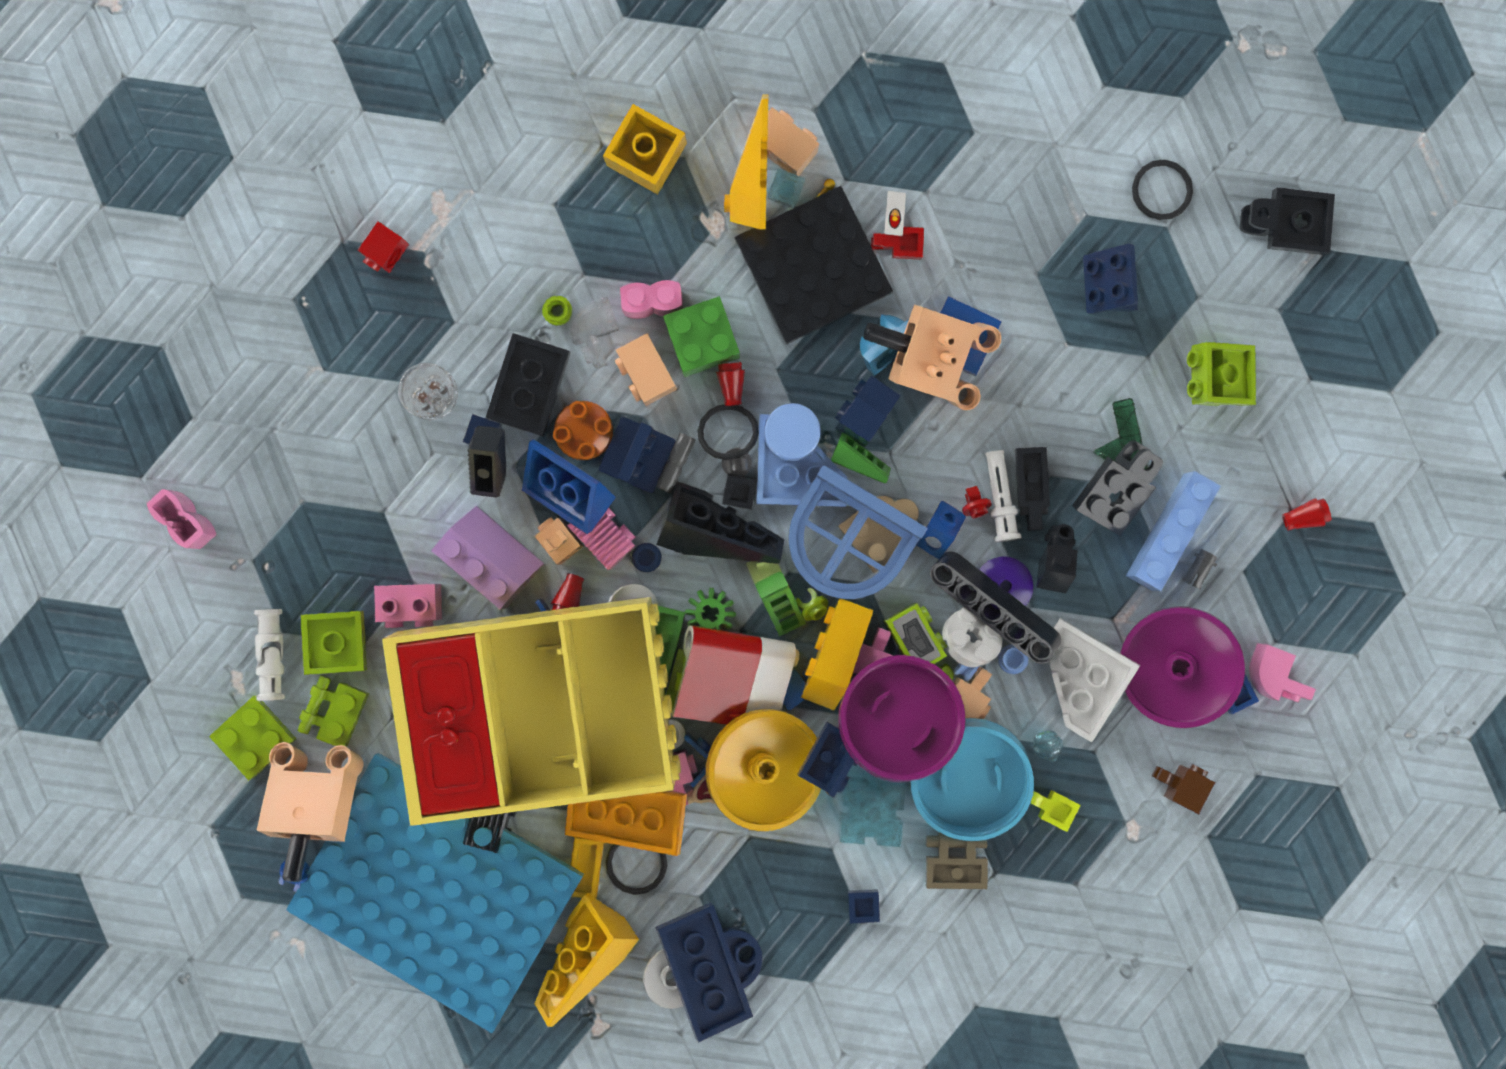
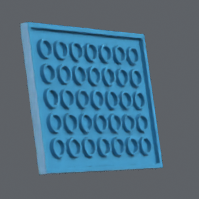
M376 753L355 788L345 841L324 842L307 872L310 875L308 880L301 883L300 889L296 891L286 911L490 1033H493L584 873L506 828L502 833L498 853L464 845L463 841L469 818L410 826L402 768L389 758ZM486 827L477 829L473 836L474 842L479 846L488 845L492 840L491 830Z

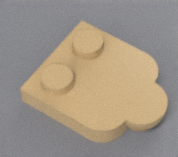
M888 496L877 497L913 520H918L919 511L913 501L909 499L894 501ZM859 511L838 526L844 535ZM868 517L853 541L852 546L885 566L902 538ZM866 563L873 573L878 571V569Z

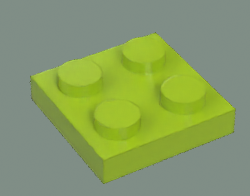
M364 611L301 615L304 675L367 670Z
M257 695L250 698L209 736L248 781L255 778L270 764L269 754L275 745L282 742L292 744L297 739L263 701H257Z

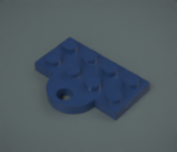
M711 902L655 927L694 1037L698 1043L753 1017L744 992V988L756 979L762 966V951L753 936L739 928L722 929L715 907ZM746 945L751 946V957L741 961L738 956L740 949Z

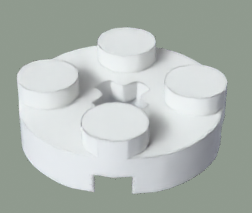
M965 607L953 613L943 626V641L946 640L950 648L947 651L954 660L964 666L978 667L979 665H986L1000 653L1002 637ZM967 632L974 633L978 640L972 643Z

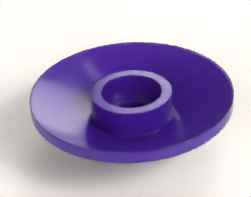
M1002 556L988 560L979 568L980 571L999 586L1004 580L1008 581L1010 589L1007 592L1025 606L1029 603L1033 594V579L1030 571L1022 562L1015 558ZM991 604L995 609L1000 610L998 606Z

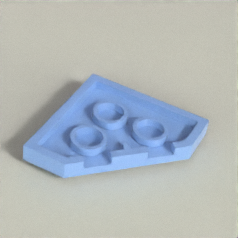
M760 414L757 504L798 506L823 465L847 479V476L827 457L818 445L809 456L798 461H786L775 456L766 444L764 433L765 424L770 414ZM824 491L816 506L846 507V503Z

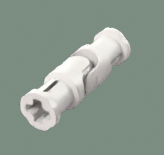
M282 609L254 610V615L258 617V634L255 635V649L258 661L256 675L259 676L260 694L257 695V701L285 699V694L281 690V675L284 674V666L280 662L283 658V634L280 633L279 620ZM267 642H274L277 645V648H262V646Z

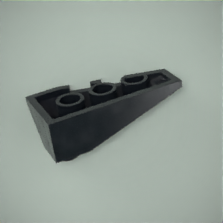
M677 481L656 545L684 555L779 564L785 539L755 521H745L736 515V509L731 506L724 508L712 500L714 496L705 490Z

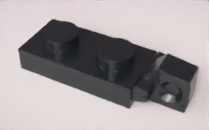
M1047 447L1016 448L1015 464L1018 509H1020V516H1026L1027 531H1039L1043 529L1042 515H1047L1048 507H1050Z

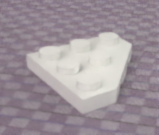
M1060 618L1054 629L1060 634L1061 644L1049 663L1065 727L1093 742L1140 665Z

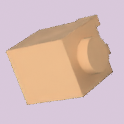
M550 517L538 526L540 532L535 535V538L557 565H561L584 547L561 518L554 520Z
M982 667L977 669L969 683L959 677H956L954 680V684L964 704L965 718L984 719L991 708L988 705L991 699L980 691L992 674Z

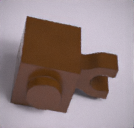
M1191 764L1190 768L1179 765L1175 775L1156 766L1152 777L1169 785L1164 797L1198 815L1216 783L1206 778L1209 772L1194 764Z

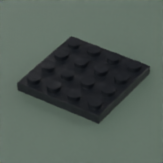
M842 186L767 221L766 229L752 228L735 237L742 256L786 345L893 293L889 281Z

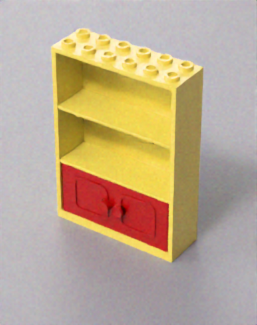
M651 597L403 630L383 638L382 643L410 826L674 790L675 781L680 780L681 765L679 755H673L677 737L675 725H669L668 720L671 718L673 710L671 695H665L664 691L668 683L667 666L660 663V657L662 652H664L662 634H656L655 628L658 622H660L658 604H652Z

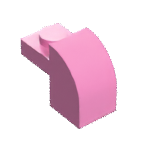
M1257 643L1250 662L1249 675L1253 686L1261 695L1278 701L1280 697H1284L1299 703L1300 698L1312 700L1316 690L1288 678L1296 655L1268 644Z

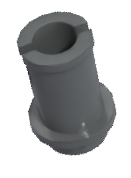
M1203 549L1199 553L1194 554L1196 559L1187 575L1183 578V581L1191 584L1195 575L1198 574L1192 585L1198 589H1201L1212 566H1217L1215 563L1217 557Z

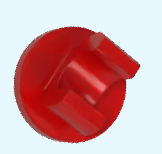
M977 486L965 489L967 505L962 508L963 514L971 516L973 519L986 515L988 509L992 506L991 500L988 498L981 499Z

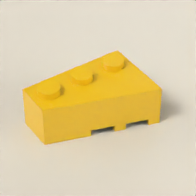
M839 598L835 607L829 606L823 623L828 625L825 633L820 631L814 648L818 652L815 659L811 657L805 675L808 676L801 698L831 710L836 709L849 686L873 610Z

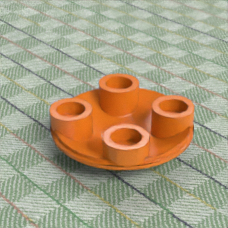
M575 401L559 413L555 421L553 437L558 447L567 456L576 460H591L603 454L608 448L613 437V425L608 413L601 406L589 401Z

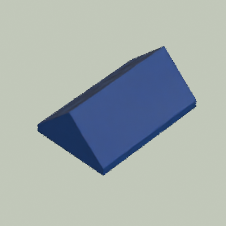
M534 439L529 441L522 491L584 533H590L616 497L601 482Z

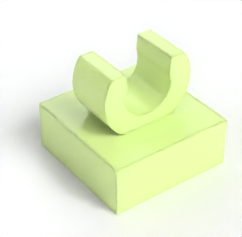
M754 561L746 563L754 584L777 572H782L779 564Z

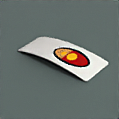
M888 191L884 234L903 235L906 193Z

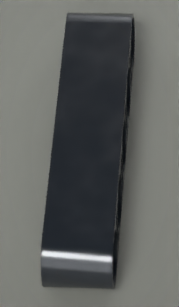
M949 551L945 552L932 566L930 577L939 588L1029 659L1039 664L1048 663L1061 644V637L1056 629L956 552ZM944 566L948 567L952 573L946 571ZM968 585L972 586L976 591H972ZM991 604L998 606L1000 610L995 609ZM1015 623H1019L1024 629L1019 628ZM1039 642L1046 644L1048 648L1043 647Z

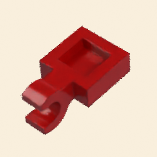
M903 227L902 236L875 233L871 237L872 249H892V258L921 260L923 258L924 228Z

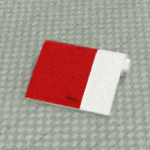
M690 625L686 630L683 644L684 654L687 659L672 716L727 725L735 718L758 709L781 710L793 667H796L799 661V650L796 649L793 642Z

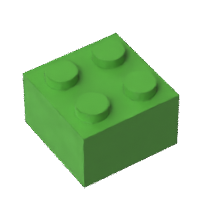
M720 296L663 316L684 378L716 367L718 364L728 363L740 358V352Z

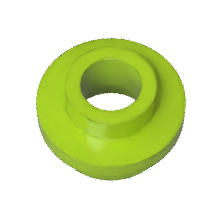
M552 296L543 304L542 313L548 323L561 326L570 320L572 306L566 298ZM557 306L563 308V313L560 316L553 315V309Z

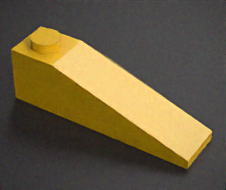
M585 894L569 915L565 924L568 928L563 943L558 942L555 950L558 956L552 970L547 971L534 1003L548 1027H553L623 962L639 940L624 916L590 894Z

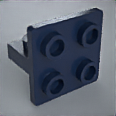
M1128 243L1084 255L1086 312L1088 314H1095L1108 310L1122 312L1138 310L1134 244Z
M621 417L600 464L599 471L646 492L654 493L676 440L654 430L652 426L641 422L640 424L626 417Z
M828 721L825 723L797 773L799 777L821 788L832 798L835 797L837 792L841 793L845 789L849 780L847 774L852 765H858L846 750L838 727Z

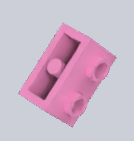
M441 584L374 586L375 622H385V628L403 627V621H415V627L433 626V620H442Z

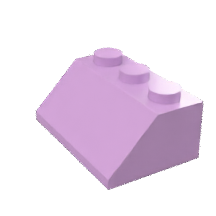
M477 506L455 523L431 550L500 610L506 609L544 565L539 558Z

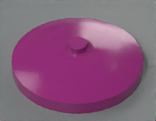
M1184 606L1169 607L1147 615L1129 632L1120 652L1140 665L1125 689L1127 697L1143 715L1165 726L1192 728L1216 720L1234 704L1243 686L1245 662L1243 651L1236 636L1219 618L1197 608Z

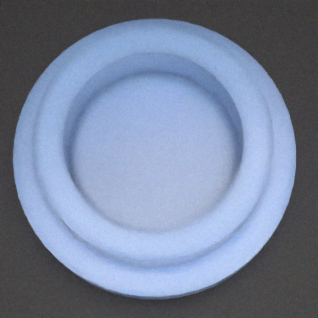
M1009 644L1000 650L998 663L1000 668L1006 673L1018 674L1027 667L1028 657L1012 644Z

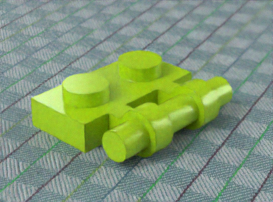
M320 675L317 684H313L309 694L312 696L306 710L303 709L299 716L301 722L297 731L308 735L312 725L320 727L316 739L333 746L343 745L347 747L370 693L344 682H340L334 692L328 689L332 679L328 676ZM323 699L331 702L325 717L317 714Z

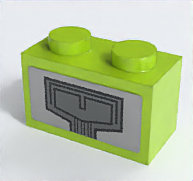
M913 603L883 620L902 655L918 657L932 664L947 657L944 652L947 644L943 641V637L939 632L934 634L929 623L933 620L925 606L919 607L917 603Z

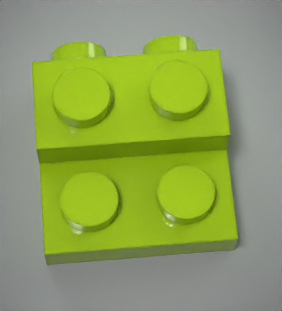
M1216 342L1191 345V350L1187 355V365L1191 367L1192 380L1187 385V394L1192 398V405H1256L1255 345Z

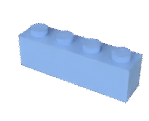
M1196 471L1184 473L1126 576L1151 591H1162L1221 486Z

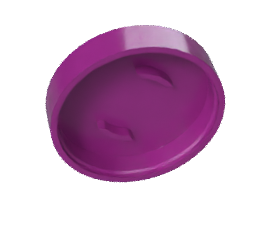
M907 655L881 658L863 668L854 677L845 691L840 703L838 716L840 735L852 759L871 775L891 782L920 780L944 767L953 758L961 744L966 721L961 695L950 677L931 662Z

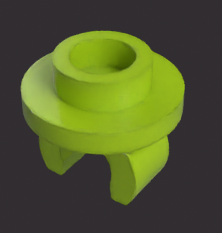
M808 588L807 591L812 596L811 601L803 603L797 598L796 602L802 610V617L806 621H816L826 614L829 602L825 596H819L814 589Z

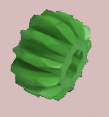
M709 588V598L706 599L704 592L699 590L697 594L701 600L700 603L693 598L688 600L691 605L696 607V610H685L686 615H695L696 617L687 622L688 626H693L698 622L700 624L699 627L722 630L720 627L722 623L727 628H732L733 624L725 620V616L735 617L736 612H726L725 608L734 604L733 600L722 604L721 600L725 597L726 592L721 591L718 598L715 599L714 588ZM706 605H709L711 608H718L719 614L715 615L718 617L717 620L704 619L702 612H706L703 609Z

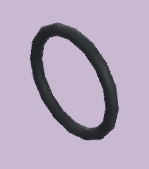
M1165 159L1152 161L1143 166L1135 175L1132 185L1133 200L1138 209L1150 218L1157 220L1173 219L1182 214L1191 202L1193 194L1192 180L1187 171L1176 162ZM1167 166L1173 168L1182 175L1186 182L1187 193L1185 201L1177 210L1171 213L1159 214L1152 212L1143 205L1139 198L1138 186L1140 179L1146 171L1153 167Z
M723 404L706 412L700 420L697 433L698 441L705 452L714 458L731 460L738 459L749 453L756 444L759 430L758 423L750 411L739 405L725 406ZM719 411H738L751 422L753 434L750 442L744 449L736 453L724 454L716 452L706 443L703 432L705 424L712 415Z
M613 844L610 847L606 858L607 874L613 885L622 892L633 895L645 894L658 887L664 879L668 866L666 854L659 853L661 869L653 883L643 888L625 886L617 880L612 868L614 852L620 845Z

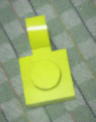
M1053 790L1050 791L1048 797L1033 791L1031 804L1041 808L1038 815L1039 818L1068 832L1081 806Z

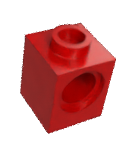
M377 221L357 251L365 257L362 262L376 272L382 268L390 273L409 244L401 236Z

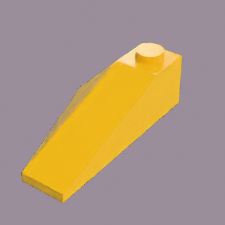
M762 94L731 183L730 194H724V212H730V222L757 229H766L769 94Z

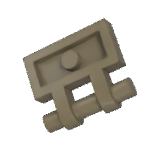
M938 833V836L926 835V847L938 848V856H926L927 889H987L988 859L986 857H976V848H987V840L964 841L948 837L942 833ZM949 848H965V856H949Z

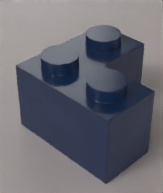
M870 376L867 382L863 379L860 380L852 392L856 396L851 403L846 400L835 417L839 421L836 429L850 436L864 448L873 438L901 396L873 376Z

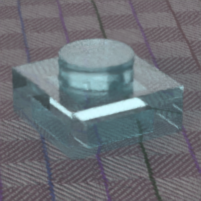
M778 168L768 194V199L795 208L806 178Z

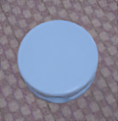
M796 403L784 404L776 408L769 415L765 424V441L775 456L786 461H798L809 456L817 447L821 435L820 423L816 415L806 406Z

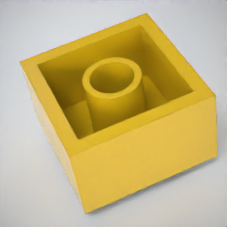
M632 104L603 157L606 166L658 195L687 145L686 135L683 131Z

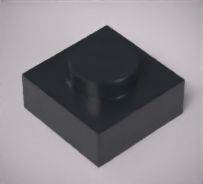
M727 473L722 504L752 510L757 478Z

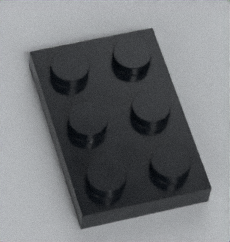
M512 333L485 418L544 437L571 352Z

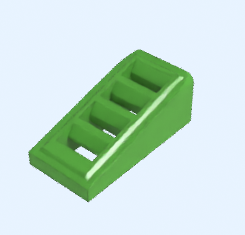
M843 432L841 433L831 461L884 484L887 483L891 468Z
M777 572L755 584L779 636L806 624L782 572ZM795 613V615H793V616H791V617H789V618H787V619H785V620H783V621H781V622L778 621V620H780V619H783V618H785V617H787V616H789V615Z

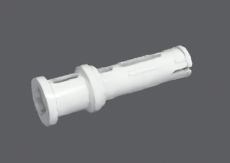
M1004 450L985 453L994 509H991L992 512L990 514L995 520L997 536L994 537L995 542L1022 538L1021 533H1018L1015 515L1018 511L1015 506H1012ZM997 468L999 469L1002 493L999 492ZM1001 499L1004 501V507L1001 505ZM1004 519L1007 520L1008 532L1005 531Z

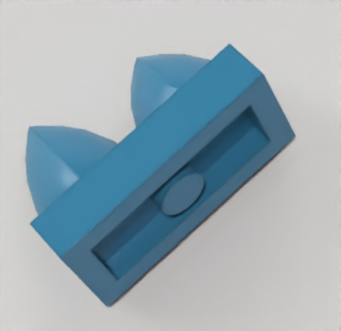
M881 314L880 317L881 326L901 333L905 332L909 319L903 321L892 315ZM863 336L861 337V355L867 369L875 376L895 360L898 351L866 341Z

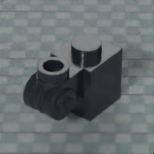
M1067 524L1052 525L1047 534H1045L1044 540L1047 541V547L1038 562L1036 588L1066 594L1076 577L1078 550L1072 549L1075 546L1076 539H1074V530L1071 526Z

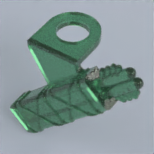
M1132 398L1115 401L1112 404L1119 438L1093 451L1094 454L1104 460L1110 457L1116 461L1115 458L1131 440H1136L1142 444L1136 408L1134 407L1135 403ZM1139 450L1134 451L1132 453L1131 459H1133V457L1139 452Z

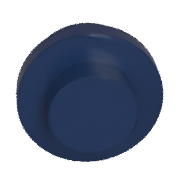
M651 543L638 545L632 553L633 565L641 572L655 571L662 561L661 551L656 545Z

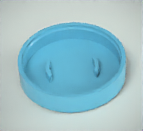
M965 718L963 739L953 758L934 774L920 780L911 781V792L920 815L938 832L964 841L987 840L1005 833L1024 816L1032 800L1034 776L1027 752L1015 735L997 723L984 719Z

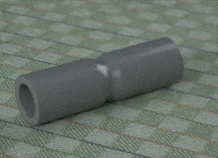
M679 433L669 455V461L666 462L657 482V488L672 494L682 472V466L686 463L696 439Z

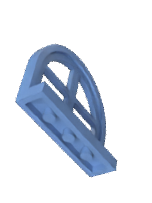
M823 465L792 517L788 536L789 550L799 574L816 590L836 598L857 599L872 595L891 583L928 528ZM824 491L859 511L842 540L808 520ZM868 517L902 538L885 566L851 546ZM805 526L838 545L821 574L812 566L807 557L804 547ZM847 551L879 570L875 576L859 583L844 584L830 580Z

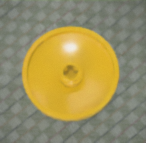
M775 709L750 711L729 722L715 738L706 762L707 787L717 808L735 824L755 831L781 829L801 818L812 807L821 788L797 775L817 739L814 732L797 717Z

